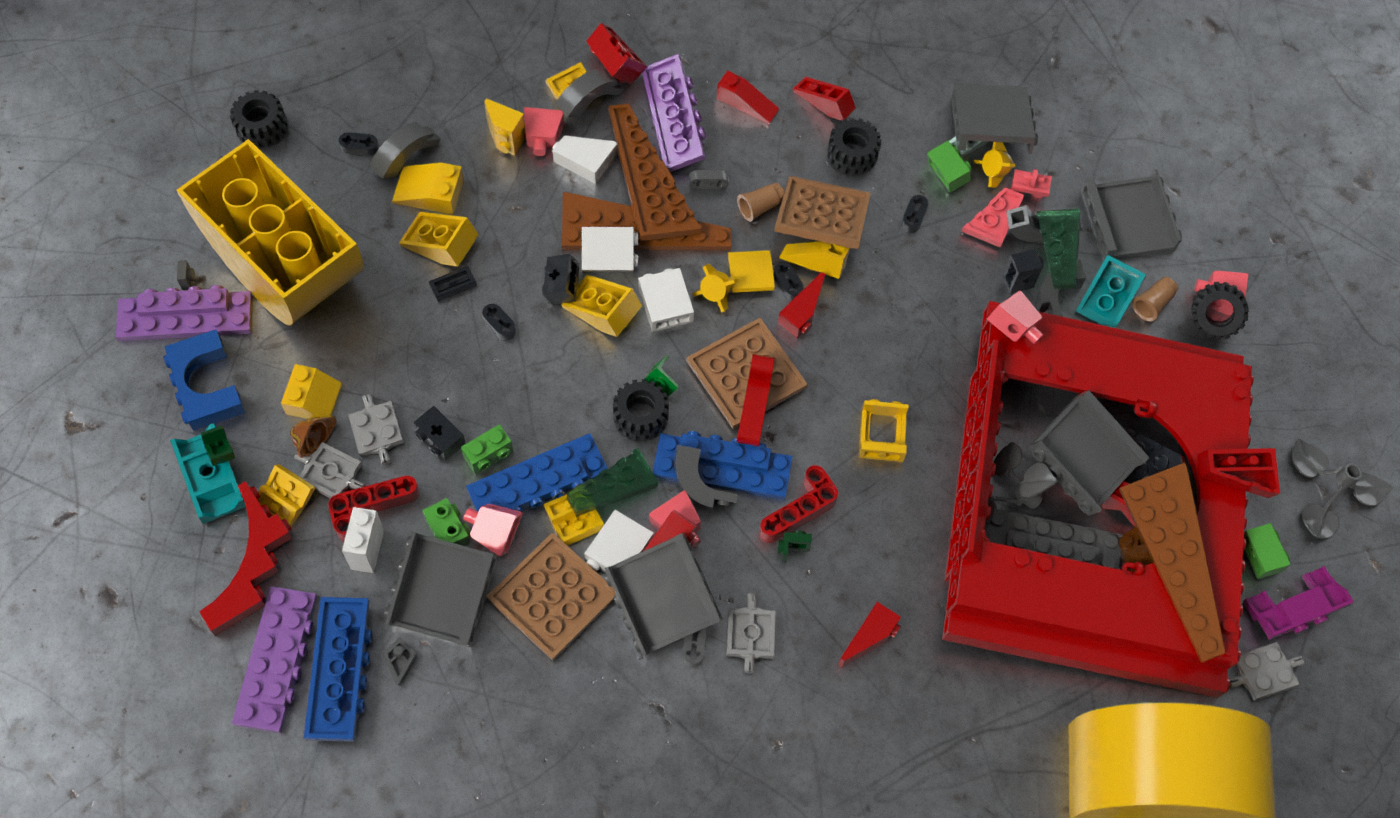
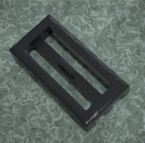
M469 266L428 281L437 302L477 286ZM466 274L468 275V276H465V277L460 278V279H458V280L455 279V278L461 277V276L466 275ZM448 282V284L436 288V286Z

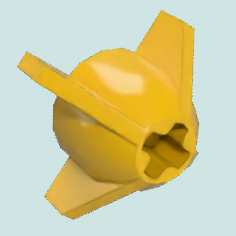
M993 142V149L984 155L983 160H974V163L982 164L984 173L989 176L988 187L997 188L1004 176L1010 173L1012 167H1015V163H1013L1012 157L1007 153L1003 142Z
M706 264L703 266L706 276L701 281L700 289L695 290L692 295L694 297L703 294L708 300L717 301L721 312H724L728 309L727 295L731 290V284L736 283L738 279L737 277H728L727 274L717 271L710 264Z

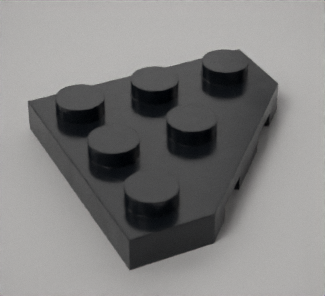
M1130 428L1125 429L1129 436L1149 457L1144 464L1137 466L1126 477L1125 482L1131 484L1185 463L1182 455Z

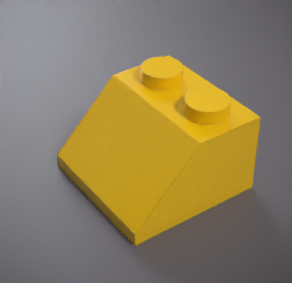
M486 98L484 103L487 122L496 148L503 153H510L515 156L526 138L524 114Z
M295 364L281 405L286 415L310 419L332 416L342 382L317 368Z

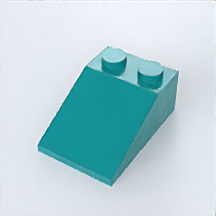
M1107 255L1076 312L1100 325L1117 328L1132 300L1136 297L1144 283L1146 274Z

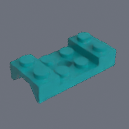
M210 424L205 431L216 428L215 424ZM201 434L187 440L175 438L170 440L198 518L202 524L246 507L230 462L227 461L213 466L205 451ZM204 468H213V472L209 476H202L201 473Z

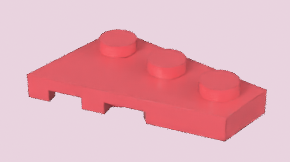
M1005 187L982 211L975 215L971 222L962 228L961 232L1001 247L1009 230L1006 211L1020 207L1024 195Z

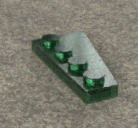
M1080 209L1037 211L1054 289L1076 288Z
M636 448L626 458L622 457L609 469L606 468L599 472L597 477L587 480L567 493L566 499L577 517L657 488L659 482L640 450Z

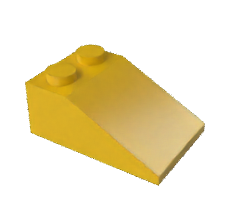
M446 163L403 166L392 204L454 215L464 182L462 166Z
M419 212L399 241V245L440 264L458 267L479 234L467 217Z
M586 274L577 285L576 301L562 303L561 306L599 331L618 337L640 310L642 304L632 288Z

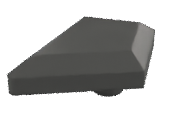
M401 637L383 652V656L397 685H400L417 655Z

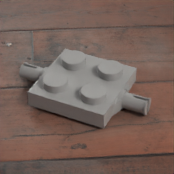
M367 394V397L366 395L362 397L366 408L348 415L358 452L361 457L379 454L381 464L387 465L386 462L388 464L391 462L388 450L404 443V439L392 401L374 405L372 395Z
M323 442L310 456L300 458L298 453L294 456L295 460L305 464L304 470L299 477L313 485L315 491L329 498L345 492L349 487L353 489L365 487L364 483L355 479V475L362 466L361 461Z
M752 593L748 594L747 607L741 609L729 608L726 656L745 659V673H749V664L750 673L755 672V659L774 658L776 611L758 608V595L755 593L753 594V602Z
M1277 642L1242 653L1239 662L1236 664L1238 676L1230 678L1229 688L1232 689L1244 685L1249 690L1254 701L1297 688L1299 682L1293 673V668L1304 665V660L1300 655L1287 659Z

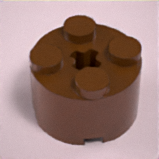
M1135 525L1134 529L1128 531L1119 539L1123 565L1127 562H1141L1144 565L1151 564L1153 560ZM1127 568V571H1136L1135 569Z

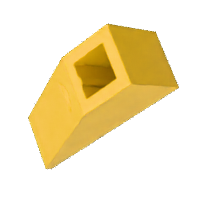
M822 241L786 244L779 258L839 279L845 269L850 248Z

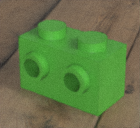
M946 141L927 152V158L931 168L949 193L971 181L970 172L972 168L967 161L961 159V153L957 150V147L952 146L949 141Z
M499 424L461 446L463 458L476 475L513 453L512 441Z
M448 498L422 510L425 520L436 539L462 546L470 544L468 535L471 532L466 522L461 524L458 518L461 514L456 504L451 505Z
M1271 523L1244 532V539H1246L1244 551L1257 579L1281 573L1291 565L1289 555L1283 549L1279 534Z

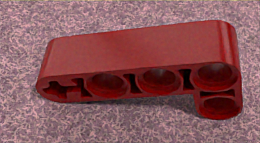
M752 355L737 443L759 447L775 361L773 357Z
M812 465L806 470L804 486L808 491L807 494L766 516L761 521L759 536L763 542L773 543L782 538L784 532H793L835 506L838 489L821 466ZM816 476L820 480L812 481L809 477ZM829 494L832 496V499L826 500L822 495ZM811 505L813 510L807 511L803 506ZM792 516L794 521L788 522L783 517Z
M409 475L401 476L332 496L328 502L333 528L341 541H345L347 531L342 532L340 530L343 526L349 525L353 507L379 512L416 501L420 495L416 480ZM383 493H391L387 498H380ZM361 499H368L365 504H358ZM339 505H346L343 510H336Z

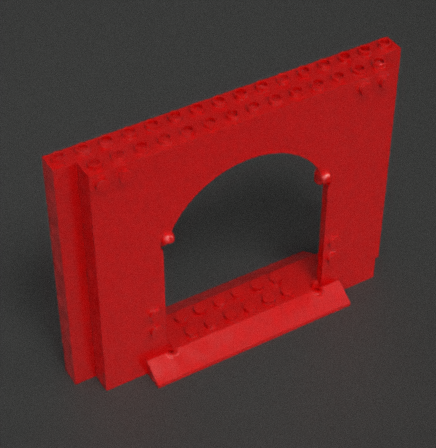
M989 301L983 311L977 366L970 378L945 581H949L942 640L1210 697H1220L1230 687L1228 669L1236 665L1241 657V650L1238 649V644L1242 634V628L1239 624L1243 612V605L1240 603L1244 590L1242 573L1245 569L1243 551L1246 547L1244 530L1247 526L1245 509L1248 505V497L1246 496V491L1199 477L1197 454L1208 449H1248L1251 443V435H1249V427L1252 422L1250 407L1253 402L1251 387L1254 382L1252 366L1244 364V356L1044 312H1039L1042 319L1035 326L1043 334V337L1035 344L1026 336L1015 342L987 320L998 305L1001 304ZM1008 378L1076 393H1083L1089 390L1095 397L1134 405L1136 415L1145 418L1153 417L1175 437L1188 457L1196 481V514L1225 654L1203 663L1200 662L1154 563L1144 565L1141 562H1127L1119 570L989 542V538L985 535V523L991 511V507L988 506V498H991L993 492V485L990 484L991 477L994 476L996 464L993 463V456H996L998 450V443L995 442V438L999 434L1001 423L997 422L998 415L1001 414L1003 402L1000 401L1002 383L1007 382ZM1140 408H1141V409H1146V410H1148V411H1147V412L1140 411ZM1127 568L1135 569L1136 571H1127Z

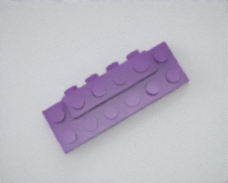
M679 54L647 66L642 74L662 159L669 172L706 159L703 149V139L706 138L704 128L699 125L702 117L699 110L695 109L698 101L695 94L691 93L694 85L691 77L685 75L681 57Z
M213 285L210 289L203 290L200 287L192 286L186 291H180L177 288H168L166 292L146 289L144 293H138V298L118 299L117 341L194 337L217 329L219 335L250 334L251 291L228 292L227 288L220 285Z
M270 586L232 720L234 726L275 733L282 732L289 703H292L295 697L294 683L301 674V666H299L301 657H305L307 652L306 638L313 629L312 616L318 597L315 593Z

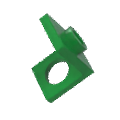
M666 355L654 365L644 379H647L649 384L651 381L655 382L656 387L660 385L663 388V393L666 392L669 397L679 388V385L661 368L669 358Z

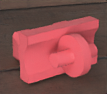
M1015 169L1011 190L1021 194L1024 192L1030 193L1035 198L1040 199L1044 196L1048 197L1052 176L1038 174L1037 169H1033L1032 172Z

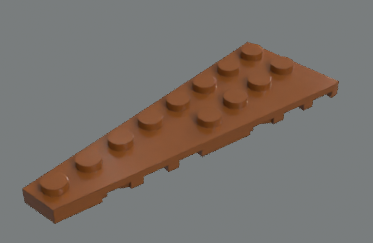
M610 105L608 112L640 241L701 234V224H698L694 212L692 209H689L685 202V197L677 189L675 180L663 160L661 161L658 157L657 150L654 146L652 147L647 133L642 130L639 120L630 105Z
M563 192L562 250H582V227H634V233H638L632 206ZM697 221L702 226L701 234L640 241L638 235V246H634V250L731 251V228Z
M1182 463L1121 487L1119 491L1200 662L1203 663L1225 654L1186 464Z

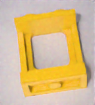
M877 399L864 400L861 413L859 458L896 462L904 461L907 450L905 437L908 404L898 401L887 403ZM872 415L893 416L896 418V438L894 443L870 440V417Z

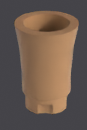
M776 182L748 193L739 194L737 196V204L743 217L751 222L769 209L778 206L782 202L785 192L779 183Z
M1163 277L1156 281L1149 289L1132 300L1133 310L1145 321L1151 322L1156 320L1163 308L1174 298L1176 291L1179 289L1177 283L1170 277Z

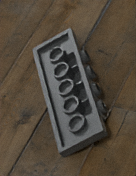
M998 509L994 518L985 526V535L989 538V542L1119 569L1121 554L1119 539L1122 537V534Z

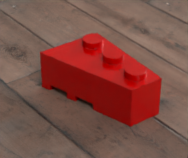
M600 23L586 40L591 47L590 51L599 58L611 76L621 83L626 82L632 85L647 68V65L611 27Z
M1275 448L1208 449L1197 454L1199 477L1265 498H1271L1280 494Z

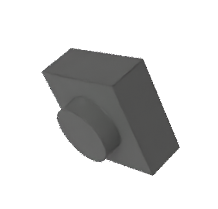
M179 260L177 281L182 290H188L191 287V282L195 280V272L187 260Z

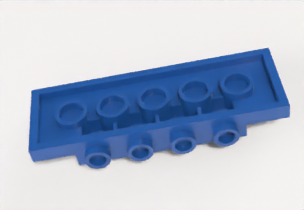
M689 431L687 434L682 433V437L660 433L652 472L653 478L678 482L674 469V455L676 445L701 449L698 473L703 483L708 487L780 500L786 499L793 456L773 453L764 443H759L758 447L737 443V439H732L731 442L724 441L718 435H710L709 438L700 437L701 434L695 431Z
M591 433L466 485V489L478 512L481 506L493 504L523 513L528 508L540 507L549 499H557L572 489L582 488L586 483L609 474V470Z
M320 598L303 737L305 740L354 741L356 721L359 719V713L363 714L365 708V700L361 699V692L367 688V675H363L364 666H369L370 653L366 652V645L372 641V629H368L367 625L370 602L368 598Z

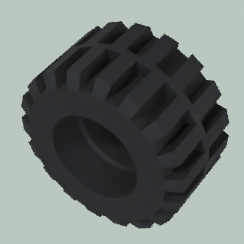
M254 90V93L246 92L245 96H239V101H234L232 104L234 108L230 109V118L240 140L245 142L249 139L257 148L260 145L267 147L269 143L275 144L276 139L280 140L283 137L282 133H285L287 130V120L280 100L272 93L268 95L267 91L260 93L259 90ZM267 116L261 121L251 122L256 117Z
M850 118L849 121L844 119L841 124L837 123L835 129H832L829 138L827 154L830 157V163H835L834 167L837 170L840 168L842 173L847 171L850 172V175H854L855 172L858 175L863 174L864 170L868 172L871 167L875 166L881 147L880 132H877L875 126H871V122H863L861 118L859 120ZM855 143L863 148L855 150L847 147L846 144Z
M1214 282L1213 285H1205V288L1203 290L1200 289L1197 296H1194L1191 306L1192 319L1195 326L1199 328V331L1202 334L1205 333L1206 337L1211 338L1213 336L1221 340V337L1227 339L1232 334H1238V330L1244 328L1245 321L1249 317V308L1244 294L1235 285L1231 286L1227 282L1223 284ZM1219 299L1229 301L1233 306L1232 315L1224 321L1210 319L1207 316L1206 309L1211 302Z
M636 379L632 380V384L625 383L624 389L619 388L617 390V395L613 399V417L619 431L622 430L624 436L631 435L633 440H636V437H640V441H645V437L652 439L655 433L659 435L662 432V428L665 429L669 418V401H667L668 396L666 392L663 393V388L660 385L656 387V383L653 381L649 384L647 379H642V382H637ZM644 403L651 406L653 411L647 416L638 417L631 414L629 409L635 404Z

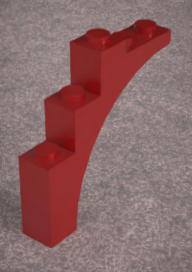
M246 481L238 485L245 501L249 518V537L246 553L238 572L228 587L213 602L199 611L214 636L219 635L265 606L262 601L265 595L258 584L279 572L275 566L279 562L272 550L292 539L289 534L292 528L286 518L281 520L278 514L272 516L266 504L261 506L257 500L261 496L254 486L249 487Z

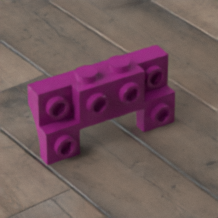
M1322 566L1302 576L1309 588L1308 591L1279 602L1277 605L1272 602L1266 591L1246 598L1242 602L1253 621H1259L1270 640L1295 631L1296 634L1307 630L1309 628L1308 625L1311 623H1315L1316 626L1329 620L1327 617L1329 614L1350 606L1354 601L1347 589L1339 585L1329 574L1325 566Z

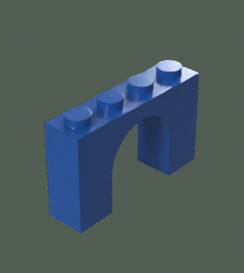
M217 329L164 346L167 355H164L163 358L167 368L172 370V374H169L173 387L177 386L178 392L175 393V397L179 406L183 405L184 411L181 412V416L185 425L189 424L192 430L195 431L212 423L215 424L246 413L235 385L207 394L197 393L190 389V379L198 368L227 358Z

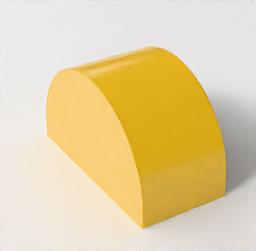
M249 139L177 189L192 219L223 262L245 288L251 291L252 295L284 324L292 325L364 269L363 259L357 243Z
M1128 704L1084 713L1076 717L1069 724V818H1276L1271 728L1264 720L1244 712L1197 704Z

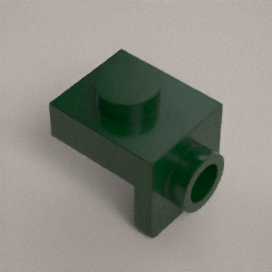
M223 426L201 433L205 451L213 466L235 459Z
M805 531L784 532L783 540L778 541V554H782V561H787L788 549L810 550L812 534H806Z

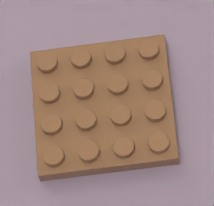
M789 176L774 231L858 249L871 193Z
M761 318L750 322L686 357V362L732 429L740 425L753 354L775 358L766 411L803 391L808 386Z
M552 532L486 598L544 654L554 661L614 601L616 593L613 587H609L607 582Z

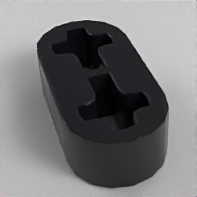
M346 132L339 137L340 148L347 154L369 156L376 154L379 149L377 138L371 134Z
M915 195L910 199L902 220V228L905 231L913 233L919 230L928 208L926 197ZM917 203H920L919 210H915ZM915 217L914 223L912 225L909 224L911 218Z
M780 262L775 266V281L785 297L793 300L803 290V283L789 263ZM780 270L787 272V279L783 273L779 274ZM790 284L794 289L798 288L797 292L790 291Z
M488 304L483 308L484 322L500 339L510 340L515 336V323L500 306ZM488 313H496L497 320L493 316H489ZM501 324H503V326H504L505 328H509V327H510V331H509V332H507L506 330L502 331V326H501Z

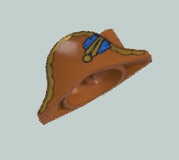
M335 416L306 419L292 427L290 436L300 458L313 454L322 442L326 443L337 423Z

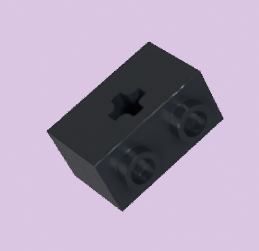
M1036 249L1010 256L1003 274L1010 294L1034 288L1044 266L1041 256H1038Z
M571 254L547 257L542 293L552 305L576 301L580 264Z
M432 406L413 422L416 429L414 433L421 442L426 441L430 445L429 449L436 457L441 456L445 461L455 454L461 446L466 444L464 435L435 406Z

